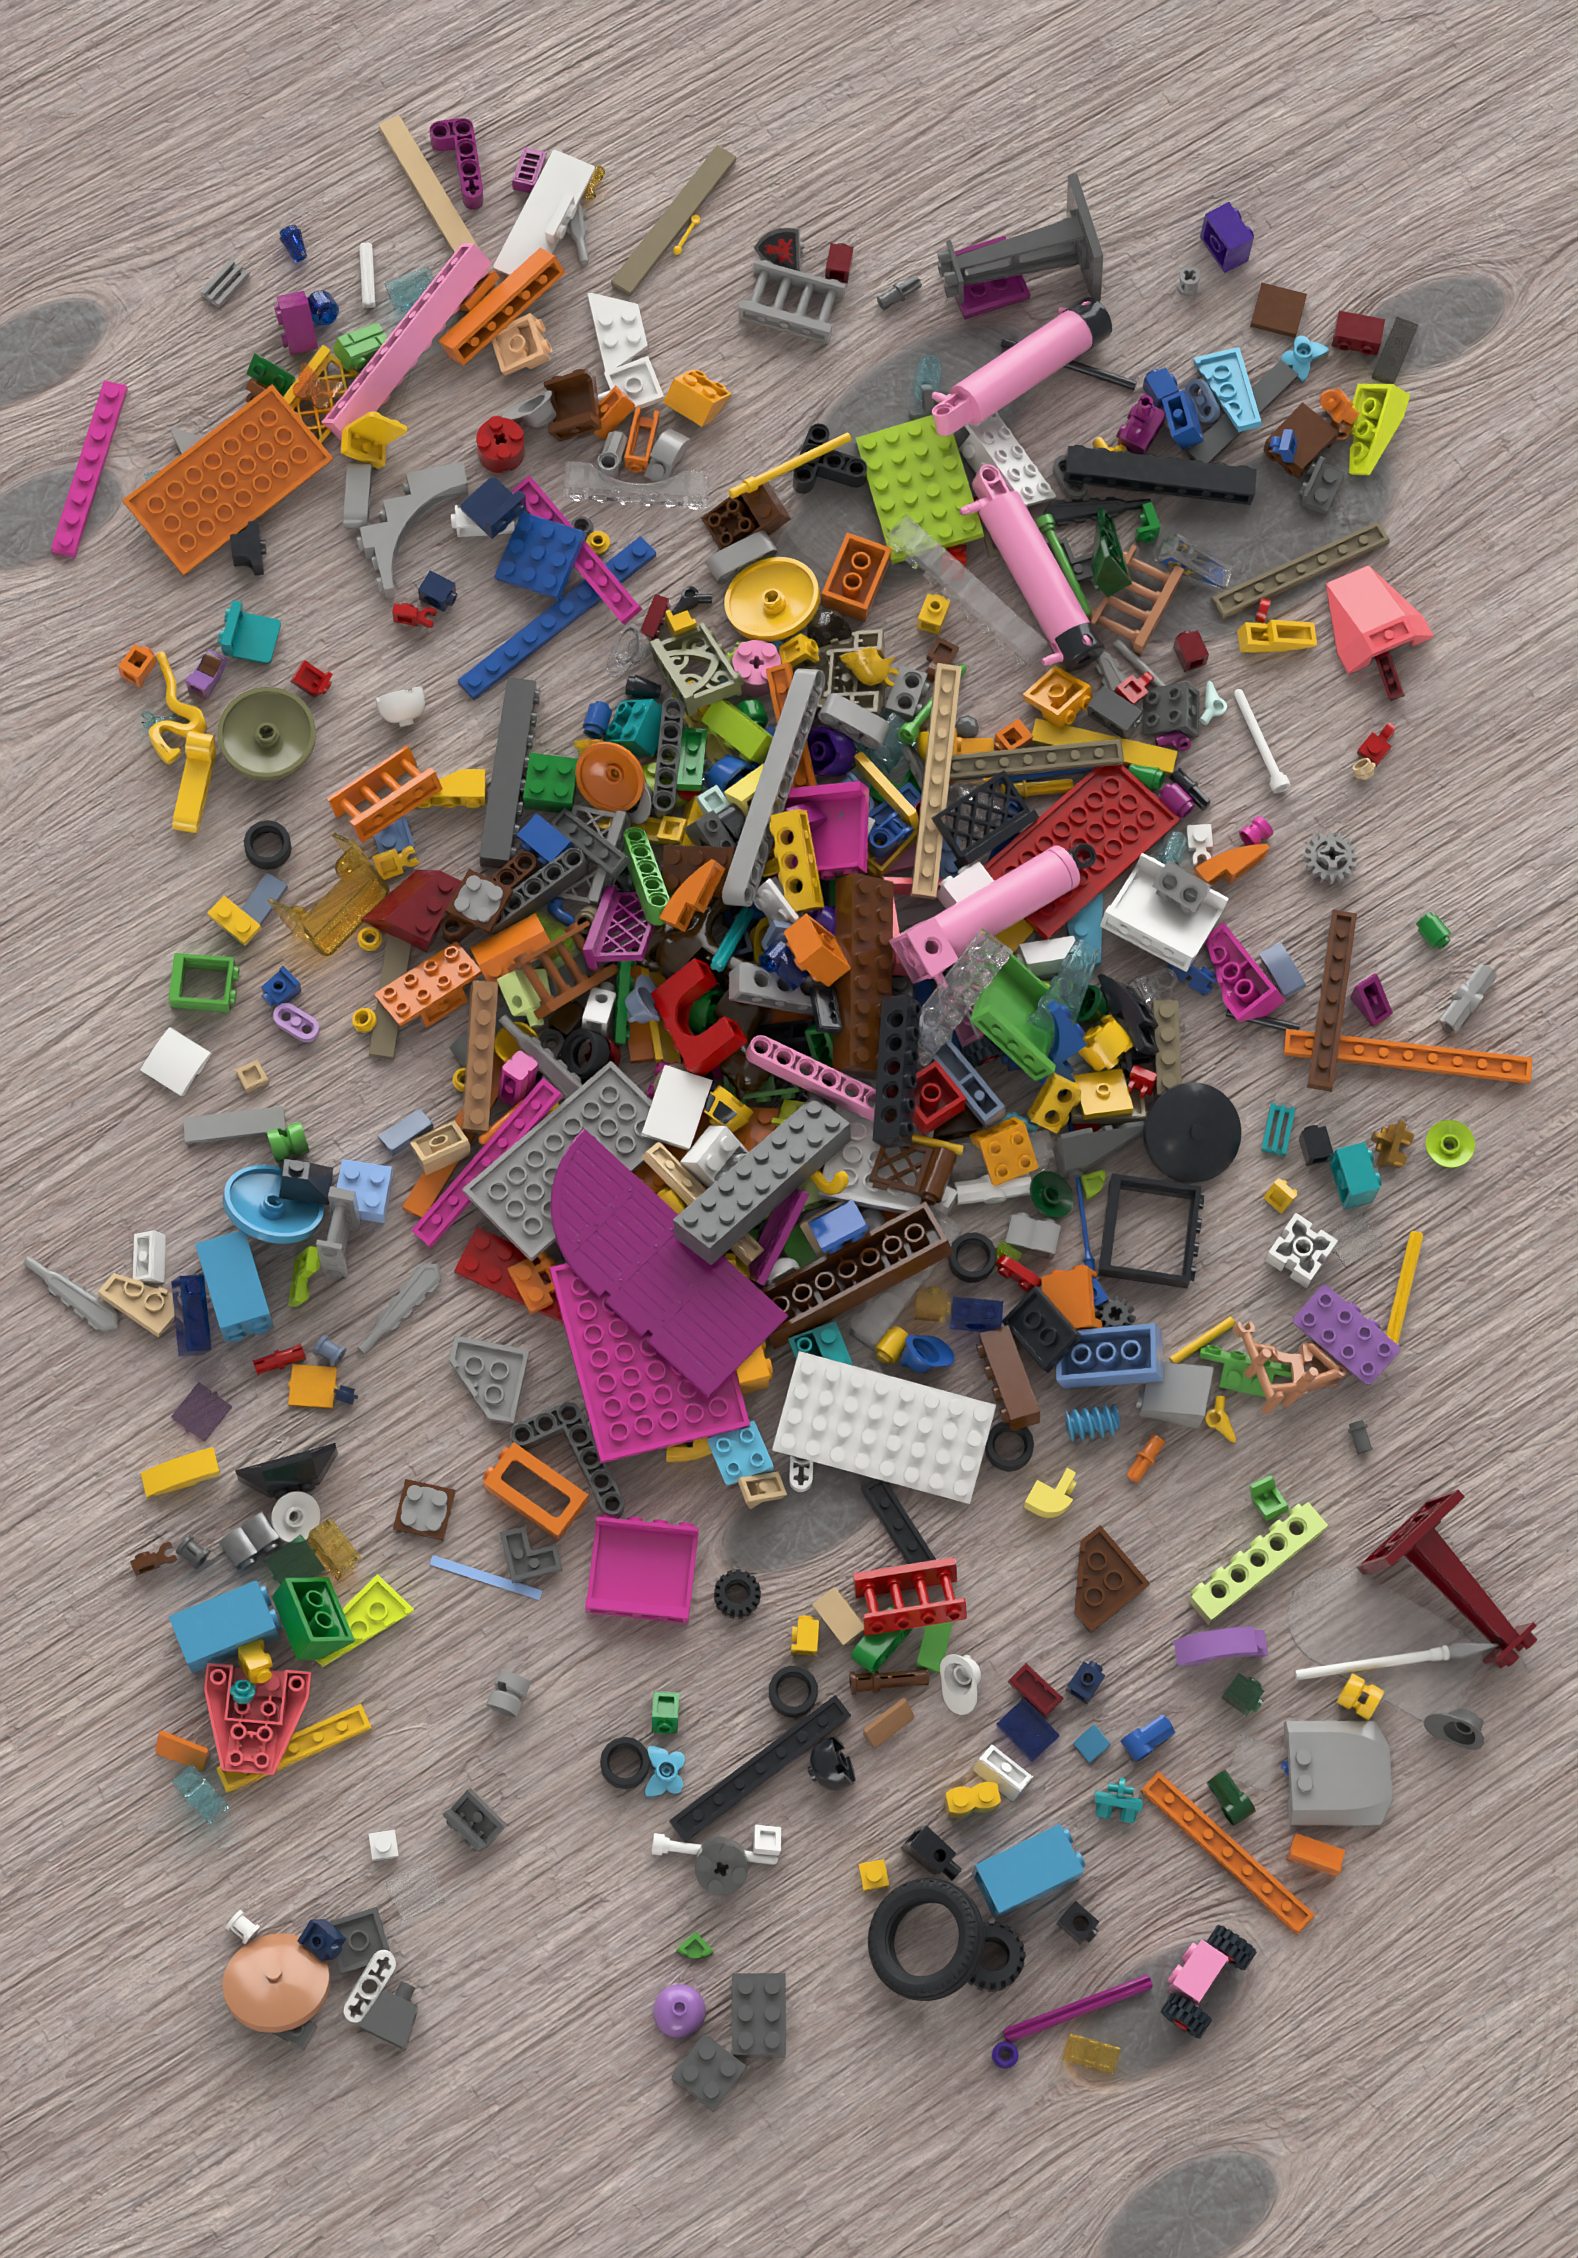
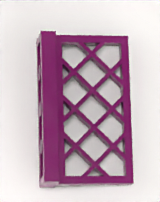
M616 886L605 887L583 947V953L589 969H598L600 962L644 960L656 925L650 924L646 919L642 922L639 920L645 916L643 909L634 914L630 912L637 907L642 908L637 892H617ZM622 901H632L625 906L621 905ZM623 915L627 916V918L621 920L620 922L616 921V919L620 918ZM633 922L636 924L628 930L624 928ZM641 930L645 932L638 937L633 936ZM617 931L621 932V934L617 935L614 938L610 937V935L614 934ZM627 938L631 940L622 946L618 944ZM636 946L639 947L638 952H627ZM612 947L615 948V950L610 953H604L606 950Z
M796 1189L771 1211L756 1241L764 1251L748 1265L750 1279L763 1286L765 1285L810 1194Z

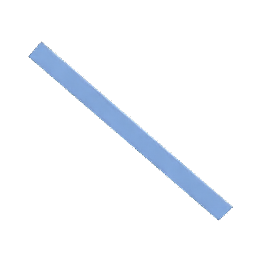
M435 1555L432 1556L429 1564L540 1600L542 1590L518 1582L512 1584V1580Z

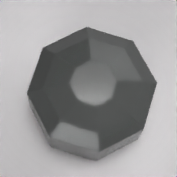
M969 715L959 717L955 724L957 737L975 738L979 731L977 720Z

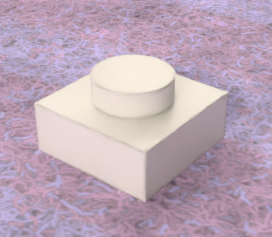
M755 1825L753 1830V1853L779 1856L781 1851V1827Z
M395 1830L369 1834L372 1861L399 1857Z

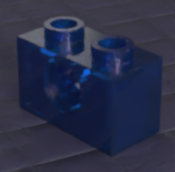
M953 1296L949 1329L986 1332L1000 1328L1002 1326L1004 1301Z

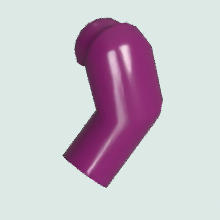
M1172 731L1155 737V743L1158 747L1170 745L1180 751H1186L1191 747V740L1178 731Z

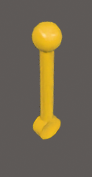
M698 215L691 217V224L679 244L673 248L675 255L681 254V248L692 229L700 223Z

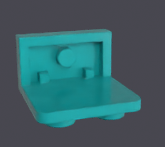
M232 600L231 608H227L225 611V629L220 630L218 644H221L223 655L262 664H270L281 628L280 620L244 612L242 602Z

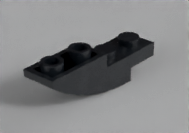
M1099 974L1097 977L1101 984L1100 990L1109 1003L1108 1009L1115 1018L1124 1020V1025L1132 1035L1134 1048L1140 1053L1153 1057L1160 1052L1151 1032L1159 1026L1153 1013L1143 999L1130 987L1104 974Z

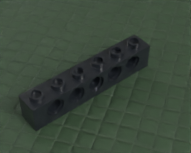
M909 994L882 998L872 1141L884 1148L912 1145V1136L914 1134L913 1114L916 1108L914 1099L917 1086L916 1068L919 1061L917 1052L918 1040L920 1039L919 1021L922 1008L921 1002Z

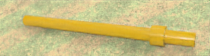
M845 433L756 477L746 478L742 481V484L729 489L728 495L733 499L745 492L751 493L757 490L758 486L852 440L849 433Z

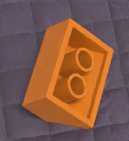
M536 913L470 947L486 981L498 982V978L509 973L507 968L515 964L513 960L515 957L525 951L530 955L551 941ZM554 947L546 951L551 960L559 957ZM538 957L529 961L533 969L542 966Z

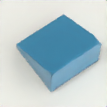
M1092 1725L1073 1742V1745L1088 1763H1091L1111 1745L1095 1725Z

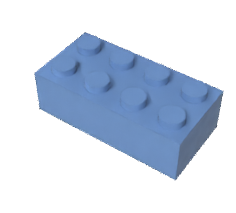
M1155 1323L1078 1330L1083 1338L1056 1365V1381L1063 1389L1163 1381L1162 1331Z

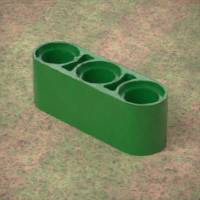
M891 1605L888 1610L894 1609V1606ZM913 1628L865 1635L854 1648L851 1659L871 1673H875Z

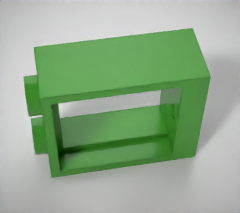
M174 953L168 999L171 1008L230 1013L231 1004H236L237 990H233L234 981L239 980L240 968L236 966L234 958ZM186 968L227 971L224 1001L182 997Z

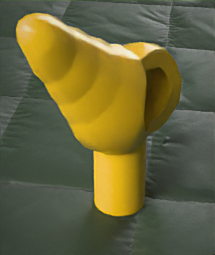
M1216 1396L1214 1409L1206 1413L1205 1422L1207 1426L1215 1428L1230 1442L1235 1443V1433L1229 1417L1224 1411L1226 1397Z

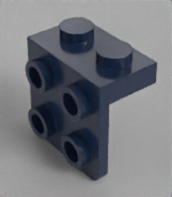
M491 477L464 500L460 508L464 514L493 539L497 534L503 532L516 517L523 514L527 508L526 495L520 490L513 494L498 479Z

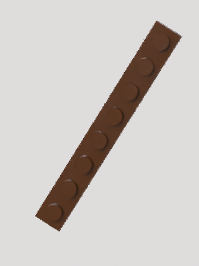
M1332 910L1307 1088L1332 1092L1357 918L1356 913Z

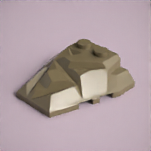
M883 629L859 630L852 633L853 637L838 641V638L830 640V645L819 648L818 662L814 663L806 659L792 668L793 675L797 669H816L824 672L825 685L818 704L820 708H822L827 695L830 693L838 694L875 715H879L881 708L884 707L885 686L882 683L872 686L863 684L839 657L848 652L852 653L863 648L874 647L882 659H886Z

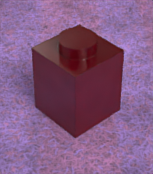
M844 243L830 244L825 279H835L848 283L854 247Z
M1198 630L1193 632L1184 631L1175 638L1173 648L1184 672L1207 664L1209 653Z

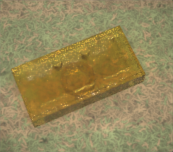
M1069 2033L1062 2060L1114 2075L1121 2048Z

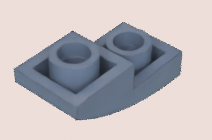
M1281 942L1259 953L1262 962L1272 975L1273 981L1284 998L1306 987V983Z

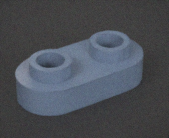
M1199 379L1189 381L1185 387V392L1195 405L1198 420L1204 423L1215 422L1220 415V406L1208 383Z

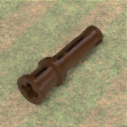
M928 1669L886 1673L876 1671L875 1673L858 1674L850 1671L851 1695H856L857 1692L862 1691L878 1693L883 1688L929 1685Z

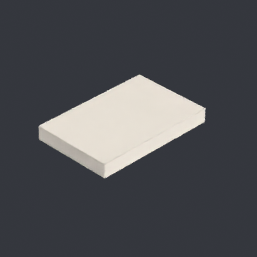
M665 1065L641 1136L689 1151L713 1080Z

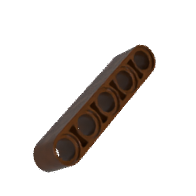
M521 852L490 879L500 884L505 879H510L513 883L504 886L514 890L537 872L536 858L530 852ZM527 863L531 865L529 869L524 870L520 868L522 864ZM449 914L441 922L443 938L449 944L461 942L476 929V927ZM452 926L459 928L453 933L447 931Z

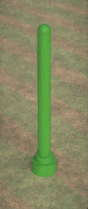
M1051 514L1042 515L1035 520V523L1042 535L1046 536L1065 578L1087 618L1092 615V611L1054 532L1056 523Z
M964 664L958 665L961 667V677L967 670ZM932 698L912 722L903 724L899 729L898 737L902 742L913 744L919 737V728L931 715Z

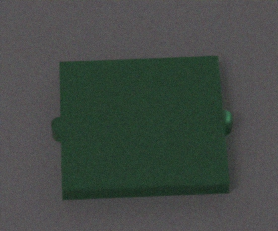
M301 1534L264 1560L274 1575L273 1580L278 1581L279 1584L285 1578H310L325 1570L315 1555L316 1550L310 1548Z

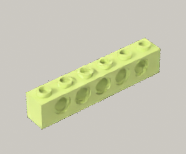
M1309 1502L1303 1506L1297 1504L1287 1513L1290 1516L1284 1522L1280 1519L1268 1528L1270 1531L1268 1535L1264 1538L1261 1535L1256 1537L1249 1544L1251 1548L1247 1552L1239 1551L1229 1560L1232 1563L1226 1569H1223L1221 1566L1210 1575L1212 1578L1210 1582L1206 1585L1201 1582L1191 1591L1192 1596L1188 1602L1208 1625L1326 1530L1328 1524ZM1297 1525L1300 1527L1302 1534H1292L1289 1526ZM1270 1542H1280L1282 1550H1273L1270 1547ZM1253 1556L1261 1558L1263 1566H1254L1250 1558ZM1239 1572L1242 1574L1244 1581L1240 1583L1233 1581L1231 1573ZM1220 1588L1224 1592V1597L1220 1599L1215 1598L1211 1593V1589Z

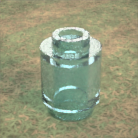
M1170 831L1163 839L1157 856L1158 861L1166 865L1167 861H1172L1180 866L1188 845L1186 842L1187 837L1181 832Z

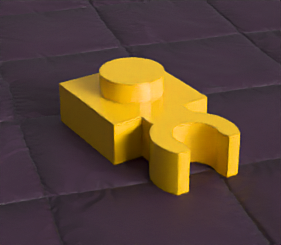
M413 846L405 847L399 854L394 848L372 856L380 881L403 874V866L414 867L419 864L417 858L407 859L409 854L415 853Z

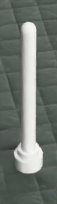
M1236 689L1234 691L1236 701L1271 775L1269 785L1272 792L1275 794L1281 793L1291 786L1289 779L1279 771L1243 691Z
M654 1833L651 1854L662 1856V1853L667 1854L668 1851L697 1855L701 1845L670 1841V1838L665 1837V1834ZM744 1850L748 1862L771 1865L778 1862L776 1855L756 1854L753 1851Z

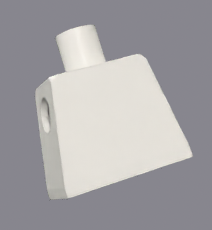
M601 982L599 989H591L582 1017V1029L599 1032L601 1035L608 1037L616 1002L613 984Z

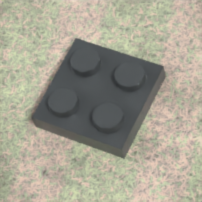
M377 1907L329 1922L346 1937L345 1942L341 1946L342 1951L336 1957L341 1975L366 1968L377 1951H390ZM385 1957L383 1960L378 1959L377 1962L388 1961V1957Z

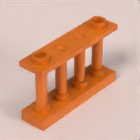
M406 745L328 797L327 800L337 818L344 813H347L352 818L350 823L358 839L364 843L443 788L431 767L422 773L415 767L417 765L410 748ZM407 772L413 779L400 786L395 779ZM387 786L392 793L381 800L375 793ZM367 799L373 806L360 813L355 806Z

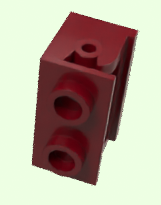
M1339 310L1331 346L1344 351L1353 350L1365 355H1378L1385 319Z

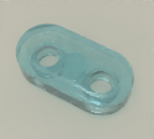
M926 355L918 362L914 394L921 401V385L930 384L933 391H938L942 365L941 361L933 355ZM932 364L933 367L929 368L926 365Z

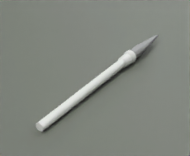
M1456 1643L1449 1647L1443 1645L1441 1648L1436 1647L1420 1652L1295 1670L1296 1680L1430 1660L1441 1661L1443 1659L1447 1661L1450 1658H1465L1498 1647L1499 1645Z

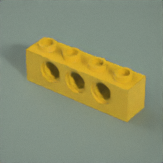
M795 809L770 815L771 822L769 827L775 839L774 855L777 861H779L780 871L778 877L783 885L784 898L796 914L824 908L807 810ZM790 832H792L794 835V839L792 843L789 844L788 835ZM796 856L798 858V865L794 868L792 860ZM799 881H801L803 884V888L800 892H798L796 889V885Z

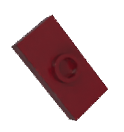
M1027 1663L1008 1680V1683L1044 1718L1064 1699Z

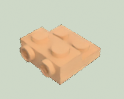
M531 313L512 321L491 340L501 372L505 376L524 367L531 370L551 360L549 353L552 352V347L547 339L544 340L542 334L546 332L545 326L541 319H537Z

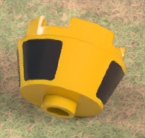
M718 1086L713 1093L710 1091L704 1112L711 1117L709 1122L713 1126H727L732 1133L749 1123L748 1119L754 1113L721 1086Z

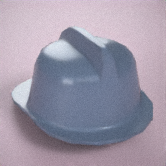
M646 975L638 976L635 988L625 998L627 1020L629 1022L637 1021L643 1024L652 1020L656 1022L660 1020V1012L654 1008L653 1004L655 1002L650 994L657 987Z

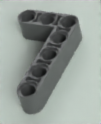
M570 1401L561 1403L516 1424L512 1428V1443L515 1442L526 1451L564 1434L602 1514L616 1515L617 1519L624 1513L623 1497L606 1462L600 1464L593 1435L577 1404ZM566 1411H572L576 1414V1417L573 1420H565L562 1415ZM546 1421L550 1422L553 1427L549 1431H542L539 1425ZM525 1432L530 1437L525 1442H519L516 1439L517 1434ZM578 1433L586 1435L587 1439L582 1443H577L573 1440V1437ZM587 1456H594L598 1461L590 1466L584 1463V1459ZM604 1478L609 1484L605 1488H598L594 1484L595 1481ZM609 1501H616L620 1506L617 1510L610 1511L605 1505Z

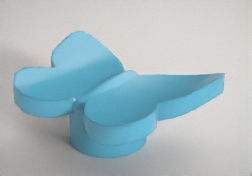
M1298 336L1294 341V350L1286 351L1282 355L1281 360L1289 367H1293L1292 369L1299 374L1297 378L1299 381L1305 382L1309 375L1310 363L1313 359L1326 355L1329 348L1317 342L1310 343L1309 339L1305 336Z
M649 1746V1759L655 1769L653 1770L654 1775L650 1778L645 1788V1796H659L665 1790L673 1795L679 1794L683 1788V1781L678 1775V1771L684 1765V1755L677 1751L669 1755L665 1749Z

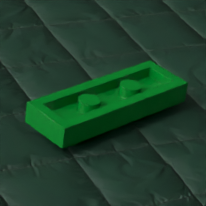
M682 729L677 790L702 791L707 729Z

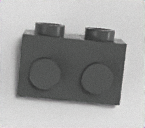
M471 1788L466 1790L451 1809L443 1813L448 1826L454 1831H458L465 1838V1842L470 1848L478 1851L488 1848L507 1826Z

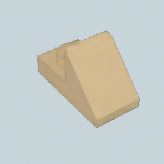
M778 1471L738 1479L749 1509H753L762 1502L782 1499L787 1495Z

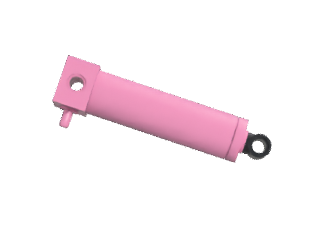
M1086 843L1079 844L1067 851L1060 846H1053L938 915L920 922L890 939L889 942L911 982L915 984L927 978H934L942 992L947 990L950 986L942 974L947 967L959 961L958 957L1076 888L1080 884L1079 871L1095 863L1096 852L1091 845ZM1077 853L1082 855L1083 862L1078 860Z

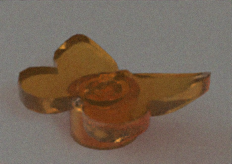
M302 363L298 375L300 382L294 385L293 394L300 399L307 398L317 409L323 410L329 405V398L335 397L343 388V383L339 381H322L317 378L315 372L308 364Z

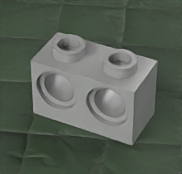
M900 665L898 669L899 674L896 675L895 684L892 686L885 706L884 717L908 723L912 722L914 717L916 718L922 710L923 705L919 703L922 696H927L930 683L926 682L927 673ZM914 683L917 685V687L909 688L906 686V684ZM907 704L910 706V708L901 709L899 705Z
M1167 861L1152 887L1157 889L1156 894L1167 901L1169 898H1172L1178 902L1176 905L1178 908L1189 913L1190 911L1196 912L1212 886L1174 862ZM1168 875L1174 876L1177 880V884L1173 889L1165 886L1164 880ZM1188 888H1194L1197 891L1198 897L1196 901L1190 902L1186 899L1185 893Z

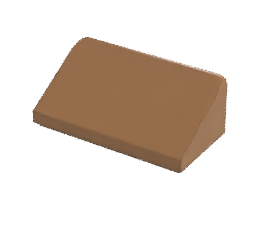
M902 1698L864 1727L863 1735L872 1747L877 1748L914 1719V1714L908 1701Z

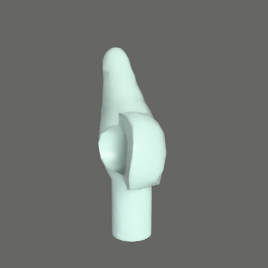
M1208 681L1206 684L1204 702L1206 710L1199 719L1204 725H1207L1213 716H1221L1227 710L1226 702L1219 697L1211 681Z

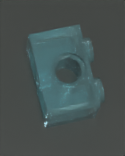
M192 1764L172 1781L175 1788L208 1825L229 1808L225 1800Z

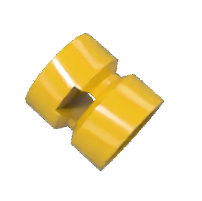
M1352 1673L1336 1703L1347 1709L1355 1708L1356 1714L1369 1720L1379 1704L1384 1690L1373 1684L1365 1685L1364 1679ZM1362 1692L1368 1695L1363 1704L1357 1701Z

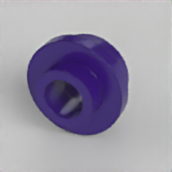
M1000 2042L993 2048L992 2060L999 2068H1011L1018 2060V2050L1010 2042ZM1008 2051L1010 2058L1008 2060L1001 2059L1000 2052Z

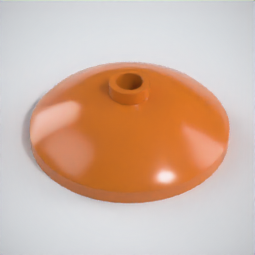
M611 742L596 743L588 747L577 761L575 777L578 788L584 798L595 808L616 813L617 810L624 812L632 808L642 797L645 787L643 769L637 758L625 747Z

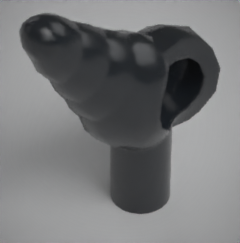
M688 586L683 589L681 598L671 613L674 616L681 612L689 611L697 607L698 604H712V594H699L695 587Z

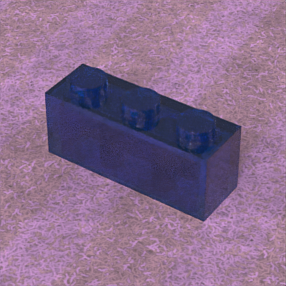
M204 1275L178 1276L171 1281L178 1356L204 1355L212 1350Z

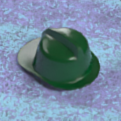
M1073 983L1068 985L1059 995V998L1070 1008L1072 1017L1069 1020L1092 1024L1099 1021L1103 1015H1109V1011L1106 1009L1107 1001L1102 995L1100 988L1095 985Z

